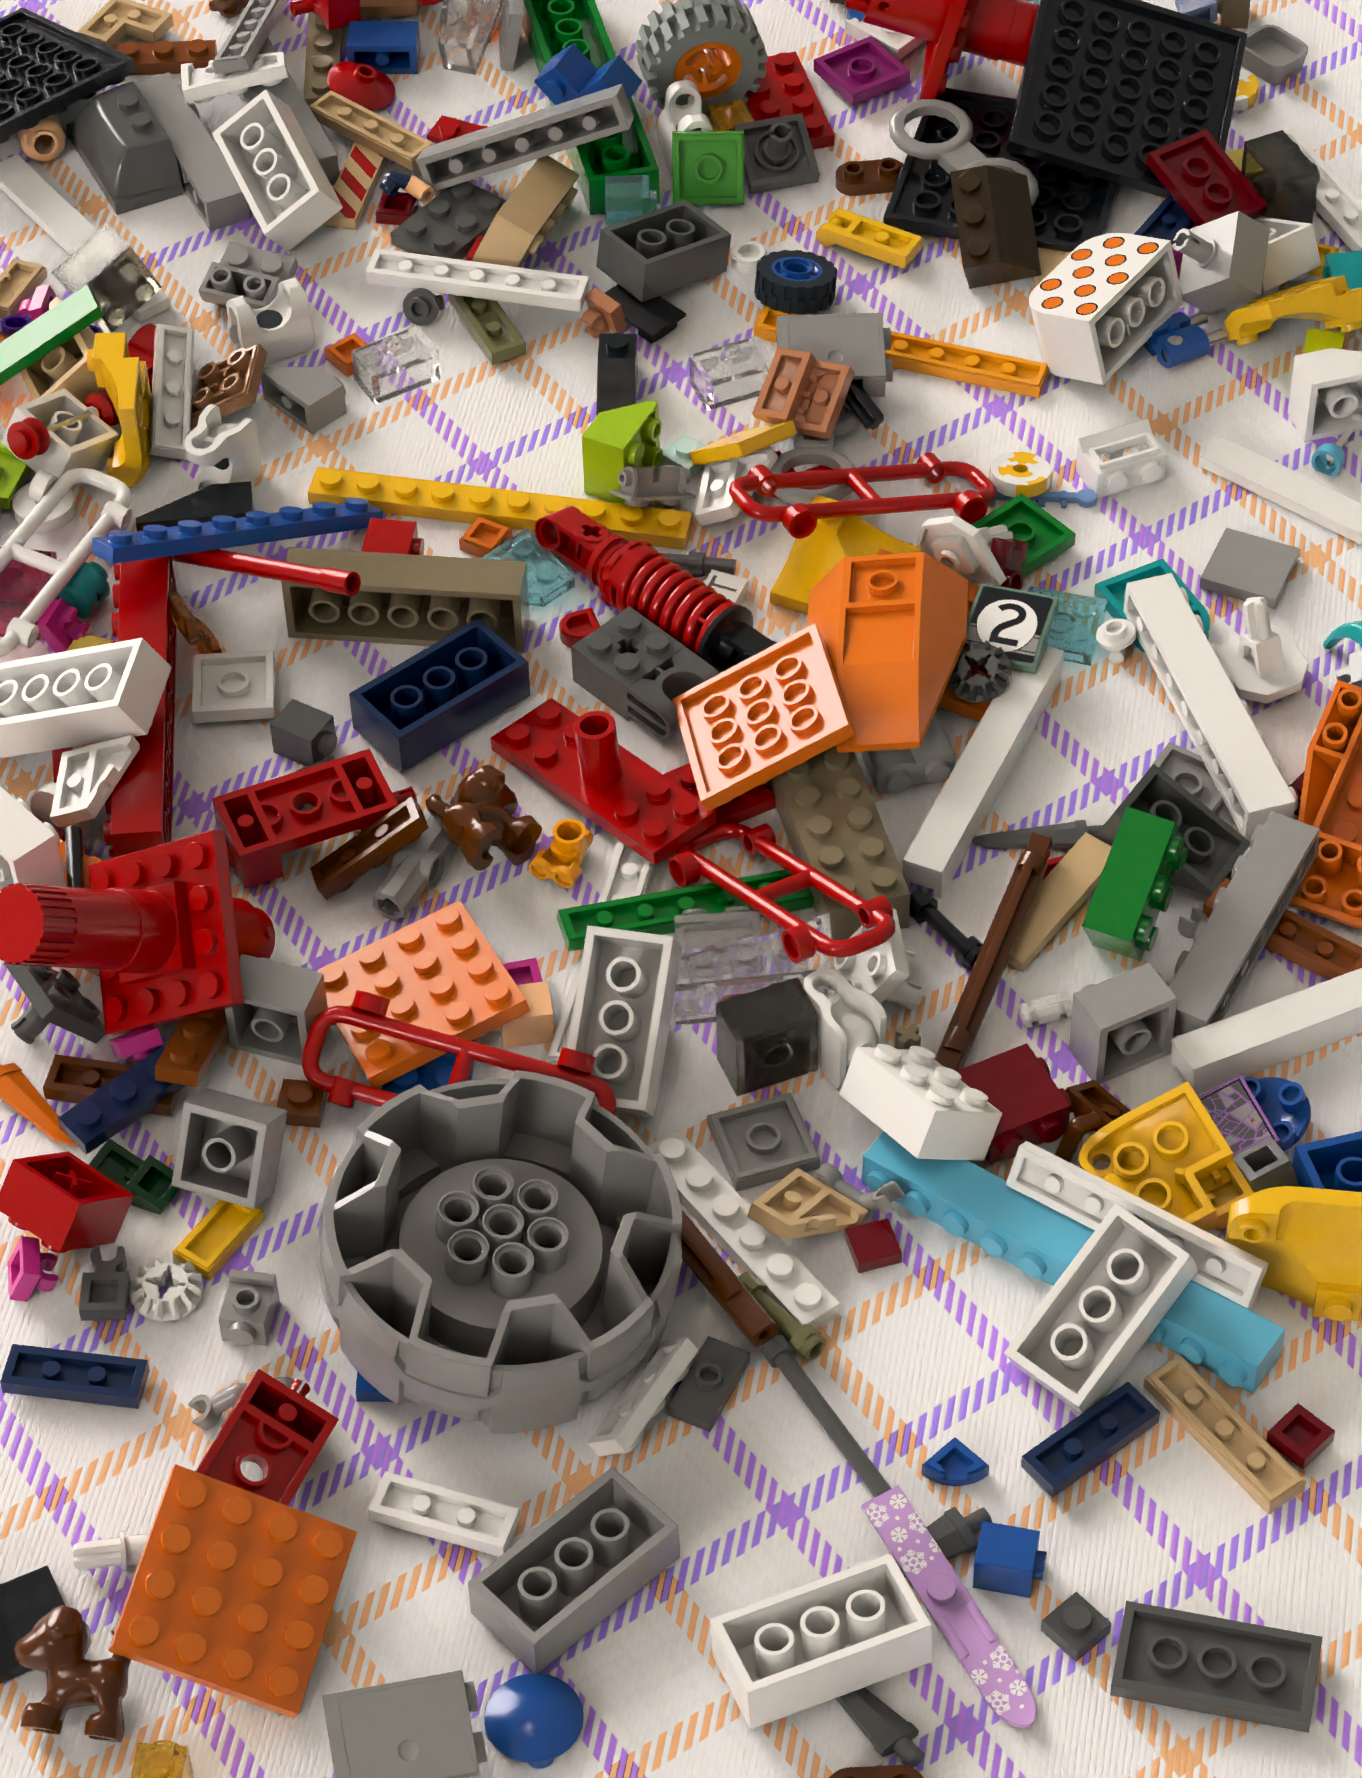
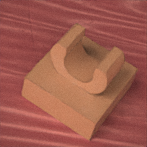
M596 287L584 296L588 310L582 315L581 320L589 325L585 329L586 333L597 339L599 334H604L606 329L612 333H622L628 327L620 303Z

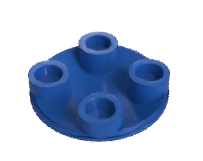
M1277 1077L1244 1078L1283 1146L1282 1150L1285 1151L1294 1146L1307 1131L1311 1119L1310 1102L1302 1086L1296 1082Z
M540 1673L520 1675L503 1683L490 1697L484 1713L485 1734L492 1745L506 1757L528 1763L536 1769L550 1766L556 1757L572 1747L581 1733L584 1719L583 1707L576 1692L559 1678Z

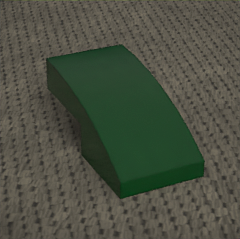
M110 1138L89 1163L91 1167L132 1193L134 1197L131 1205L159 1215L163 1213L181 1189L171 1186L173 1170L151 1155L143 1161Z

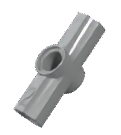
M431 814L426 820L429 828L415 842L404 845L395 852L391 871L372 896L373 907L377 908L383 917L397 921L398 918H405L425 888L433 889L438 885L445 870L446 858L455 847L445 836L441 821Z

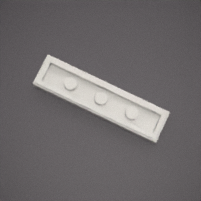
M161 323L156 325L154 334L149 455L187 461L184 440L190 434L194 329Z

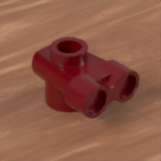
M992 538L990 550L1006 577V580L1001 584L1002 587L1021 590L1023 574L1020 572L1022 562L1026 559L1029 543L1014 539Z

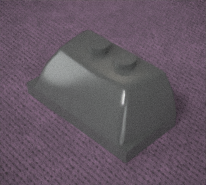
M133 81L94 96L81 109L76 121L66 124L69 139L116 215L183 195L178 163L171 140Z

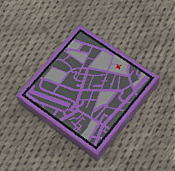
M1241 1074L1198 1097L1231 1148L1233 1156L1269 1137H1272L1281 1149L1283 1148L1280 1139Z

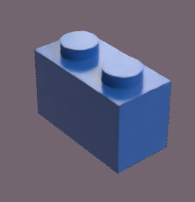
M350 21L346 46L348 61L371 65L385 74H418L421 51L419 22Z

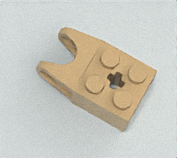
M56 296L50 302L49 310L63 300ZM89 326L20 372L34 400L65 388L83 403L89 394L105 389V387L97 388L95 372H88L87 350L94 348L95 333Z

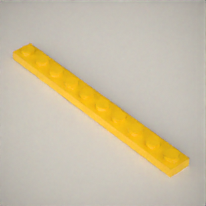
M324 467L316 468L308 490L309 504L329 502L336 505L345 503L347 498H363L368 500L369 505L382 510L383 513L473 524L480 516L512 529L535 531V523L538 519L567 506H574L590 519L604 525L611 533L621 535L628 542L645 540L652 546L686 550L693 525V512L655 507H634L622 503Z

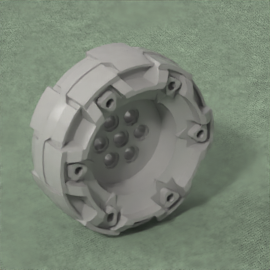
M516 1070L512 1079L469 1080L444 1085L429 1091L419 1084L392 1098L369 1115L357 1128L356 1142L339 1164L330 1181L323 1201L319 1227V1272L327 1307L340 1329L341 1350L368 1383L397 1405L404 1401L415 1402L445 1415L466 1420L482 1421L489 1427L491 1433L534 1431L577 1419L579 1406L600 1397L615 1387L638 1363L647 1364L666 1328L680 1279L682 1208L677 1185L663 1154L653 1155L647 1145L630 1127L609 1111L595 1104L594 1092L577 1084L535 1072ZM452 1220H461L463 1222H454ZM541 1246H549V1247H551V1248L548 1249V1248H543V1247H541ZM468 1258L472 1259L473 1261H465L461 1259ZM506 1272H516L518 1274H509Z

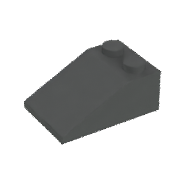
M1155 764L1151 766L1094 836L1112 846L1127 806L1176 822L1185 842L1184 847L1188 848V855L1180 873L1174 872L1171 882L1208 897L1211 896L1232 870L1238 857L1243 855L1250 846L1249 840Z

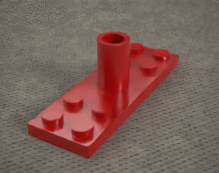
M550 698L490 738L491 747L495 753L654 866L717 823L715 810L707 811L699 799L619 745L615 720L606 712L591 711L579 717L553 698Z

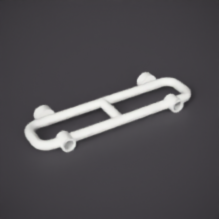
M89 468L68 470L58 480L56 475L43 470H39L35 474L29 487V498L37 501L38 504L0 548V573L13 559L53 576L19 618L14 617L10 621L5 636L0 640V657L8 655L18 644L27 648H31L34 645L39 632V627L34 624L92 554V538L106 536L112 527L123 530L128 527L132 517V510L128 507L132 498L130 489L124 482ZM79 483L90 484L111 492L116 496L113 502L108 501L104 505L98 521L64 562L24 547V544L73 485Z

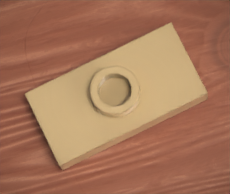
M16 258L10 262L0 274V318L4 319L18 314L21 302L30 299L35 293L36 287H39L47 278L46 267Z

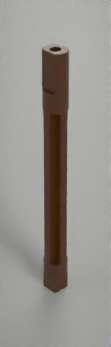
M1032 832L1025 851L1019 857L934 1060L943 1067L957 1071L965 1066L1047 869V861L1052 851L1051 837Z
M682 1210V1260L754 1347L761 1346L777 1334L778 1325Z

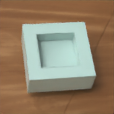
M684 433L663 450L660 465H682L684 468L689 469L692 479L704 469L705 464L693 465L689 452L706 445Z

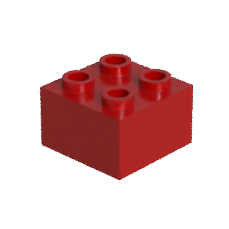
M67 1151L13 1159L0 1190V1212L9 1217L8 1221L13 1226L30 1231L42 1240L41 1244L48 1250L56 1253H66L70 1250L93 1248L98 1245L114 1243L134 1195Z

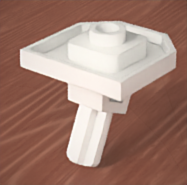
M958 516L928 519L921 526L917 545L921 552H926L978 587H980L981 583L1001 586L1006 577L990 550L992 538L1013 539V533L1008 531L1006 525L975 528Z
M1264 597L1247 598L1243 604L1247 634L1240 636V639L1217 647L1219 661L1223 669L1231 673L1235 691L1239 698L1268 704L1301 691L1309 662L1277 625H1270L1267 600Z

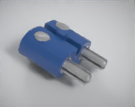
M1180 311L1174 313L1152 332L1153 335L1143 346L1152 357L1157 355V361L1163 367L1169 369L1208 355L1210 353V346L1226 341L1228 335L1223 328L1206 334L1199 327L1208 323V316L1204 311L1191 316H1187Z

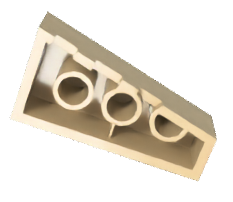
M548 155L538 158L495 215L471 261L521 268L529 254L535 255L543 240L548 237L554 225L559 222L565 210L573 202L578 193V190L573 186L579 174Z

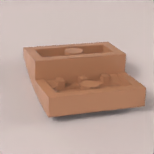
M777 347L752 414L755 418L770 424L793 420L797 433L830 440L855 372L849 365L816 360L811 352Z

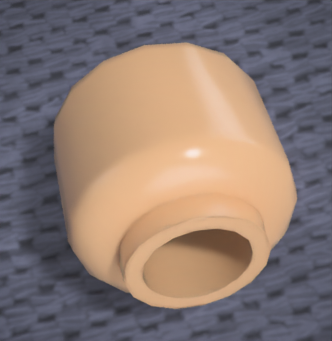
M50 115L40 120L38 125L33 128L18 131V139L23 152L30 159L38 162H48L56 159L62 153L66 144V135L63 127L55 115Z

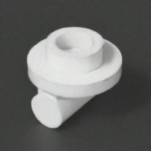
M1117 618L1108 620L1096 632L1097 643L1102 649L1109 651L1108 659L1110 662L1115 664L1122 663L1126 648L1136 639L1135 626L1129 620Z

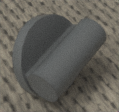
M423 288L412 290L403 301V312L406 318L419 326L432 323L437 318L439 310L444 309L443 296L434 295L431 291Z

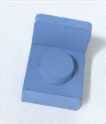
M1175 0L1179 13L1212 23L1217 22L1216 0Z

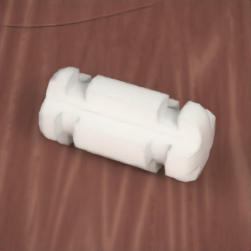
M1059 993V998H1056V995L1053 994L1031 1001L1032 1005L1029 1006L1027 1002L1019 1005V1015L1023 1025L1030 1028L1033 1027L1032 1022L1041 1025L1060 1020V1015L1062 1014L1066 1018L1070 1017L1073 1004L1068 993Z

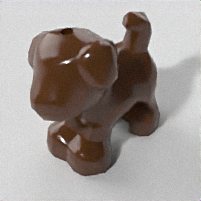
M483 765L467 775L459 784L455 796L451 798V805L443 802L438 794H432L425 801L428 812L441 821L447 839L461 850L467 863L475 870H485L490 866L494 858L488 853L491 845L503 851L513 865H521L533 855L536 842L542 832L541 825L532 816L527 815L519 818L512 816L518 807L517 797L505 784V774L491 765Z
M64 1605L53 1608L50 1613H47L38 1620L32 1631L16 1641L13 1650L15 1660L26 1668L45 1672L47 1678L46 1696L41 1702L28 1703L21 1716L20 1726L29 1731L59 1735L66 1713L70 1708L98 1705L100 1711L91 1714L85 1722V1735L94 1740L121 1743L125 1731L122 1700L126 1696L128 1689V1668L131 1659L113 1653L111 1658L86 1659L85 1655L91 1644L89 1626L82 1620V1615L77 1609ZM116 1627L111 1630L112 1635H114Z

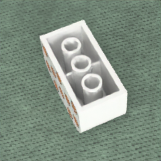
M1108 233L1093 237L1076 247L1033 289L1029 296V304L1042 361L1049 367V373L1059 377L1104 385L1153 335L1152 332L1183 305L1171 240L1128 233Z

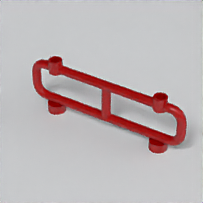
M931 452L921 455L917 463L778 474H772L765 465L759 464L752 467L747 476L739 477L732 481L729 487V494L732 500L749 517L763 522H782L783 527L796 539L809 536L817 526V519L953 508L956 516L972 525L986 515L988 504L995 500L997 493L994 484L975 466L960 461H941ZM956 476L970 481L979 491L967 490L956 493L881 498L868 482L926 478L930 483L936 484L945 477ZM847 484L861 500L814 504L797 503L788 506L772 507L757 503L747 492L757 491L761 496L766 497L772 495L777 489Z
M722 823L711 826L678 849L677 854L669 857L668 860L670 874L679 887L684 888L698 882L700 875H702L783 928L785 931L782 932L781 936L782 945L785 953L794 963H799L813 957L816 950L830 957H850L883 944L895 933L893 909L885 896L881 895L867 901L777 845L775 834L767 823L752 829L739 823ZM722 840H739L749 855L760 853L793 875L755 890L697 853L696 850ZM812 886L857 914L865 928L869 929L874 926L876 928L849 939H831L773 901Z
M356 990L351 1007L333 1006L323 1010L316 1016L310 1027L302 1053L301 1066L304 1076L310 1084L321 1091L329 1093L327 1102L353 1109L355 1100L381 1107L399 1094L346 1078L329 1075L320 1069L319 1058L327 1032L336 1023H344L457 1055L448 1084L468 1081L473 1061L475 1060L514 1072L516 1070L535 1072L577 1084L594 1092L600 1107L613 1115L616 1112V1099L612 1088L606 1081L591 1075L596 1057L562 1047L557 1065L405 1023L385 1017L390 1003L389 999Z

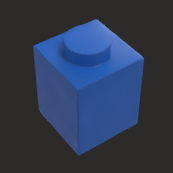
M982 1521L974 1561L973 1588L1030 1598L1033 1580L1043 1581L1047 1552L1038 1550L1040 1531Z

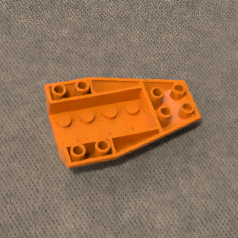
M926 552L844 557L810 590L806 628L815 623L823 635L855 732L854 736L835 746L837 753L920 748L967 639L970 588L968 579Z
M1337 680L1308 746L1298 821L1319 828V852L1288 906L1362 930V687Z

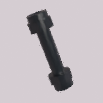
M923 889L913 891L910 894V916L918 923L926 921L955 949V959L972 971L983 944L975 936L967 938L937 909L938 901L930 893L925 892Z

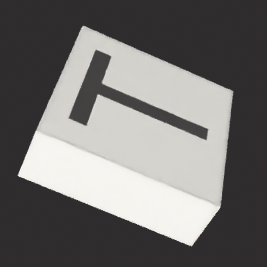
M713 569L704 582L706 586H711L717 593L723 594L727 599L740 605L748 591V579Z

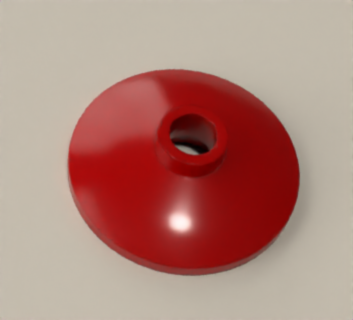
M355 61L338 63L330 69L327 76V84L331 91L368 110L386 108L392 103L395 96V87L391 79L379 69L365 63Z

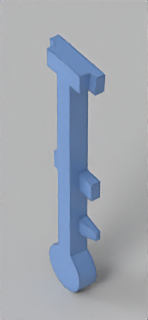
M1082 489L1078 493L1046 491L1039 496L1030 497L1029 499L1037 502L1039 507H1045V502H1058L1062 508H1066L1068 503H1078L1081 507L1090 508L1096 504L1097 494L1091 489ZM997 492L995 500L1010 501L1014 497L1005 496ZM995 500L989 503L988 506H995Z

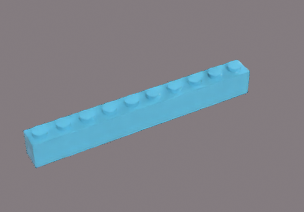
M884 1131L863 1155L862 1183L868 1186L871 1191L874 1192L882 1185L895 1181L906 1197L894 1201L904 1205L911 1213L928 1218L944 1227L953 1236L967 1239L980 1246L990 1256L1002 1258L1020 1268L1029 1277L1041 1279L1052 1286L1055 1285L1095 1231L1005 1185L1006 1180L968 1160L917 1159ZM1191 1280L1147 1340L1159 1343L1179 1355L1181 1354L1189 1363L1200 1365L1219 1375L1229 1385L1241 1387L1254 1394L1281 1357L1285 1328Z

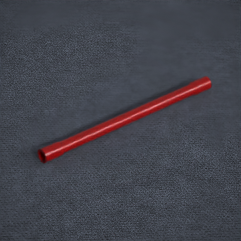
M220 549L172 556V560L176 562L316 587L326 592L347 596L356 595L361 586L360 576L356 572L330 567L319 568Z

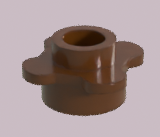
M213 0L209 2V9L220 12L226 18H233L240 13L242 8L246 7L249 0Z

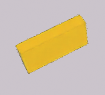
M219 1200L172 1251L173 1256L175 1255L182 1263L191 1261L195 1270L201 1273L203 1278L210 1281L265 1220L264 1210L258 1207L252 1209Z

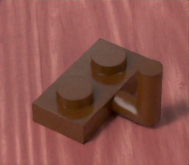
M1095 1080L1067 1087L1065 1090L1071 1099L1072 1112L1075 1118L1069 1122L1054 1155L1070 1163L1084 1133L1097 1132L1111 1121L1131 1111Z

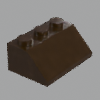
M988 165L950 172L962 264L969 289L1042 275L1027 175Z

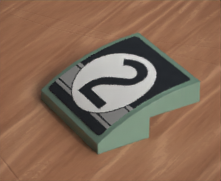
M981 583L968 616L967 639L963 648L967 647L969 641L979 644L987 640L991 645L1003 649L1008 659H1010L1012 670L1036 674L1048 648L1047 635L1059 610V597Z

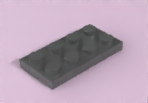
M1126 1601L1110 1695L1309 1733L1322 1637Z

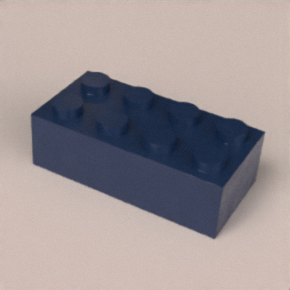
M478 618L349 693L353 728L396 768L404 772L529 697L528 661Z

